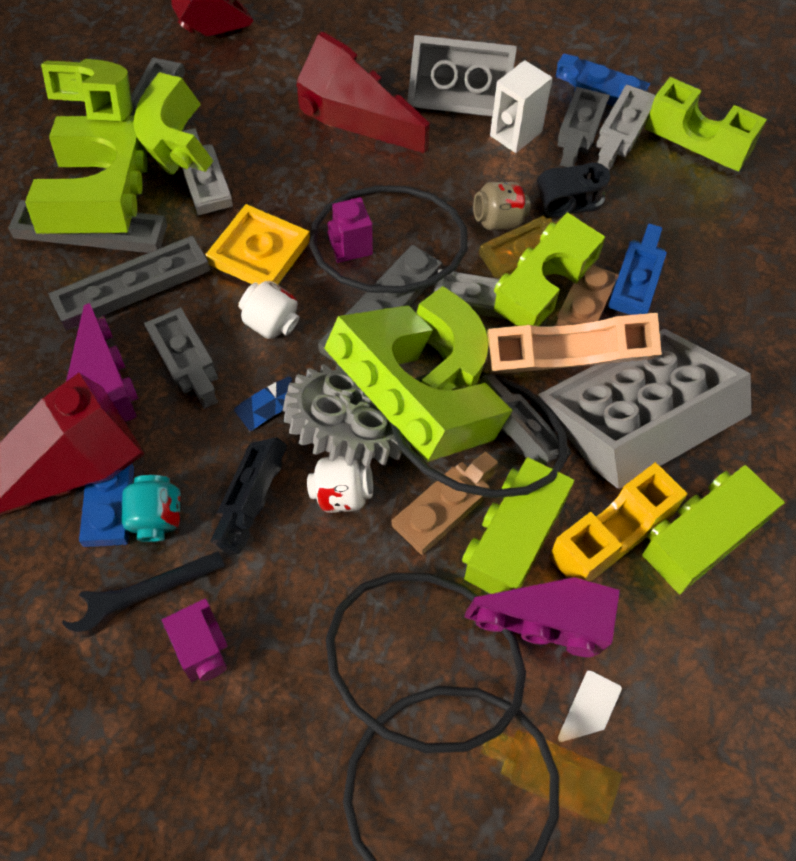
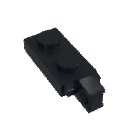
M278 437L249 444L216 513L221 519L210 542L229 555L240 554L250 538L249 528L253 525L256 515L263 509L267 490L272 479L279 473L282 467L281 460L288 445Z

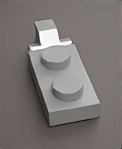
M626 84L600 129L596 147L602 149L599 152L597 163L603 164L610 170L617 155L626 157L647 122L656 95Z
M196 128L183 131L195 135L200 142ZM212 144L203 145L214 161L206 172L191 167L188 169L182 167L197 215L233 206L228 186Z

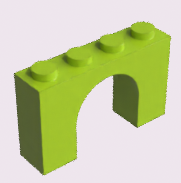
M56 116L49 137L58 167H102L107 169L84 178L33 179L25 203L36 234L128 233L131 218L137 216L136 197L137 194H142V173H146L148 169V151L135 134L134 116H128L123 121L89 120L87 116Z
M409 305L338 316L324 349L385 417L401 431L404 438L426 462L495 440L513 410L486 383L459 390H440L419 382L400 367L399 364L418 360L433 332V329Z

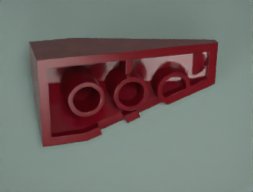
M172 0V8L179 18L178 23L193 34L197 30L208 37L250 26L254 21L244 5L238 0H234L233 3L230 0Z
M323 31L319 33L297 80L299 108L305 114L316 118L323 124L421 153L428 151L430 123L401 95L392 96L379 83L381 77L374 70L370 73L365 71L355 61L358 55L350 47Z
M77 373L42 398L0 442V516L28 507L32 502L53 495L59 497L71 493V489L89 483L98 484L110 480L145 455L101 385L83 374Z

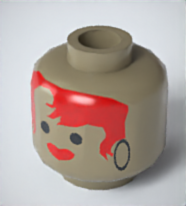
M488 182L482 187L480 192L475 194L473 202L475 219L481 222L485 229L491 231L517 229L521 226L524 217L529 215L531 207L529 196L524 194L523 188L517 182Z

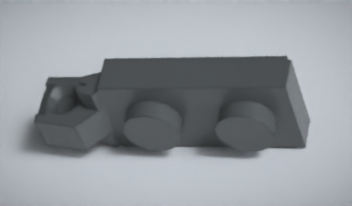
M576 87L558 136L557 146L564 148L563 157L560 162L561 166H575L579 152L588 154L604 115L609 95Z
M180 307L144 323L149 336L178 388L181 387L184 394L193 390L203 409L219 403L215 396V389L211 384L212 381L218 379L214 363L182 308Z
M494 374L483 375L478 384L486 383L513 410L501 430L512 437L523 450L526 458L529 457L547 467H553L559 459V436L520 394L512 395ZM567 446V458H568L572 453H571V449Z

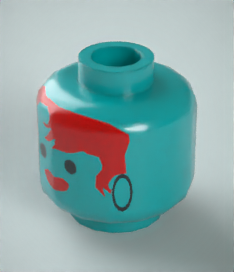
M142 475L135 477L134 483L126 486L122 493V525L124 529L137 533L138 541H163L165 533L176 530L180 525V489L171 484L170 478L166 476Z

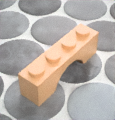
M658 313L617 316L596 322L566 326L540 327L524 325L488 329L487 332L490 374L651 360L662 355Z

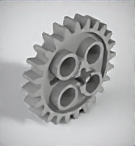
M338 363L336 370H331L324 364L321 365L320 373L308 368L306 376L298 374L296 375L295 383H289L283 411L285 412L284 423L290 424V434H301L300 445L314 444L313 454L317 455L325 450L330 452L329 461L331 462L335 461L338 456L345 457L348 466L353 464L354 459H360L365 467L370 466L372 458H375L382 465H386L388 455L396 460L400 459L402 451L399 449L389 424L390 421ZM405 439L407 446L411 449V444Z

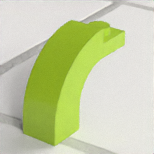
M84 59L81 62L46 61L41 64L48 99L84 101L89 120L123 121L132 113L133 105L128 73L123 66L94 59Z
M159 72L147 87L137 105L134 115L135 134L146 150L166 172L174 175L180 166L185 169L191 167L206 172L214 162L195 135L182 131L187 121L201 104L182 78Z
M442 286L422 301L417 310V314L433 329L427 343L434 347L444 359L440 365L422 379L421 383L436 389L451 391L478 384L488 353V337L481 319L470 305Z

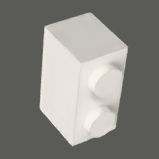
M524 60L498 80L490 136L515 153L538 136L543 130L553 77Z

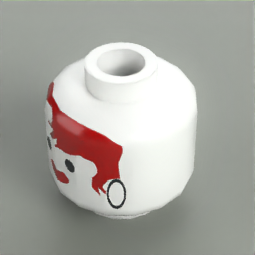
M269 280L261 284L253 283L245 291L239 302L244 324L267 339H274L281 333L287 336L295 328L300 316L295 314L298 305L296 297Z
M338 456L333 462L329 461V457H324L317 462L315 472L308 474L307 488L309 497L317 499L320 508L327 513L360 510L365 505L366 499H371L373 496L371 467H365L360 459H354L353 464L348 466L345 457Z

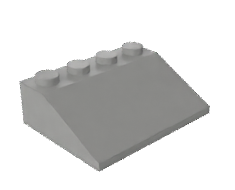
M663 329L659 331L662 355L651 360L594 365L538 394V398L553 410L566 432L567 438L589 466L616 488L621 489L654 462L661 466L751 415V373L669 330Z

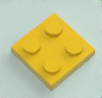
M245 204L205 256L210 266L250 284L255 282L261 284L269 280L278 285L309 244L310 231Z

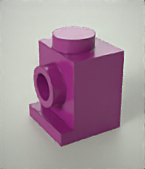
M362 198L332 204L333 220L328 221L329 231H327V237L337 263L373 255L372 223Z
M206 598L161 619L180 664L191 682L198 679L200 681L211 680L221 675L227 669L220 650L228 647Z

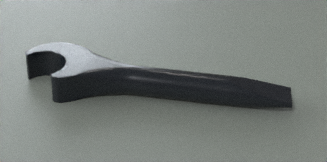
M217 551L127 588L107 592L82 591L79 593V597L88 605L86 615L77 622L63 620L62 624L75 636L81 638L91 637L99 633L109 621L128 607L225 567L220 552Z

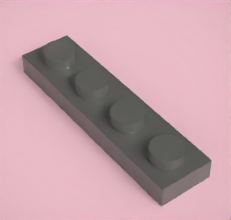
M20 200L8 229L12 237L16 239L150 253L161 248L168 225L164 215L137 213L136 217L131 218L128 233L36 234L26 203Z
M192 235L50 292L48 295L67 331L79 326L85 304H91L94 314L98 318L210 271L206 257Z
M411 245L374 285L404 286L430 279L438 273L439 269H442V262L416 246ZM427 287L402 294L366 292L345 315L406 305L411 306ZM331 329L320 340L318 346L320 353L336 362L324 349L331 334Z

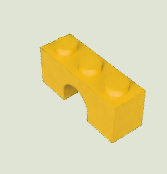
M654 462L623 486L618 497L602 513L595 516L592 512H589L559 535L549 559L567 579L576 577L591 582L643 541L649 532L661 521L672 518L688 493Z

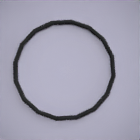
M375 185L350 191L327 204L312 223L309 246L319 267L338 282L369 293L402 294L432 286L456 270L468 250L467 227L454 207L432 193L408 186ZM376 192L408 193L431 200L451 214L460 229L461 248L450 266L430 279L404 286L369 285L342 276L324 261L316 245L318 226L332 210V204Z
M481 372L479 379H482L481 377L483 375H488L490 373ZM429 373L414 379L421 382L422 379L426 377ZM496 374L494 375L504 386L526 396L548 416L559 436V459L553 466V470L547 476L526 487L493 490L457 482L427 466L407 446L401 431L389 422L399 449L422 473L456 491L489 498L529 495L553 482L557 472L561 471L567 461V434L553 410L529 389Z
M393 572L361 583L336 607L325 639L330 677L349 710L384 739L423 753L467 752L500 736L521 708L526 669L516 636L512 631L503 629L502 633L510 644L517 670L513 703L494 728L465 742L425 743L387 729L357 704L339 674L335 638L344 612L365 591L393 581L430 582L459 592L471 601L478 597V595L465 585L430 573Z
M437 686L401 698L376 720L384 725L404 707L439 695L477 697L506 711L512 703L480 688ZM519 709L514 717L536 739L550 775L549 817L533 854L525 860L541 861L559 820V772L544 734ZM369 726L349 759L343 806L353 846L364 861H377L361 839L352 803L357 765L375 734V731Z

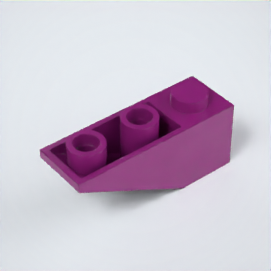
M88 303L83 307L67 380L77 373H81L101 385L126 422L137 417L131 402L139 398L130 377L122 379L119 374V370L126 367L117 345L108 347L106 340L113 338L105 316L96 318L91 304Z
M573 577L475 597L467 608L464 618L476 621V625L484 630L500 632L503 629L520 633L521 638L530 643L544 645L551 642L567 647V652L575 656L593 657L612 644L620 590Z

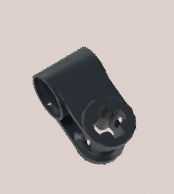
M599 163L551 168L544 171L538 176L536 183L545 213L550 217H561L567 212L573 214L599 210L605 202L604 188L608 186L611 176L608 168Z

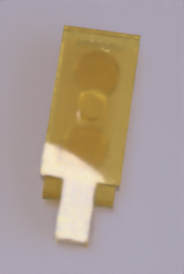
M544 216L539 217L482 244L479 249V255L493 276L500 279L505 273L511 275L517 268V263L525 250L529 247L534 249L540 243L541 235L546 227L553 222L552 219H546Z
M517 730L514 738L502 733L500 736L483 744L481 753L504 763L501 774L510 778V783L549 800L550 775L536 739L530 733L527 734ZM546 740L559 772V805L599 824L605 825L608 823L623 774Z

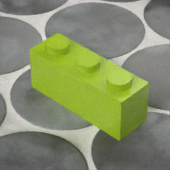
M527 457L519 471L514 468L511 469L502 489L526 487L547 476L553 469ZM557 472L553 482L529 495L504 497L500 505L493 502L482 523V526L486 527L487 530L481 540L476 538L471 540L462 558V562L467 564L464 580L490 594L521 588L567 501L575 480Z
M746 465L733 475L728 471L723 472L709 485L708 490L710 493L703 499L697 494L694 495L678 510V513L681 515L673 523L664 519L647 535L651 542L642 556L679 595L765 525L785 503Z

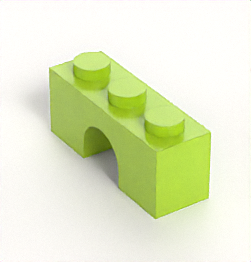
M669 77L654 97L645 129L739 172L752 153L767 119L734 105L724 120H710L701 113L698 107V100L702 90Z
M568 212L557 224L551 222L541 235L540 243L534 249L531 247L527 248L522 254L515 271L511 275L505 273L497 282L494 288V293L496 294L494 311L516 326H540L553 312L560 291L545 276L559 274L577 284L598 260L605 236Z

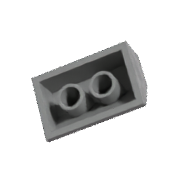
M414 35L407 102L413 108L493 116L497 81L514 69L517 46Z

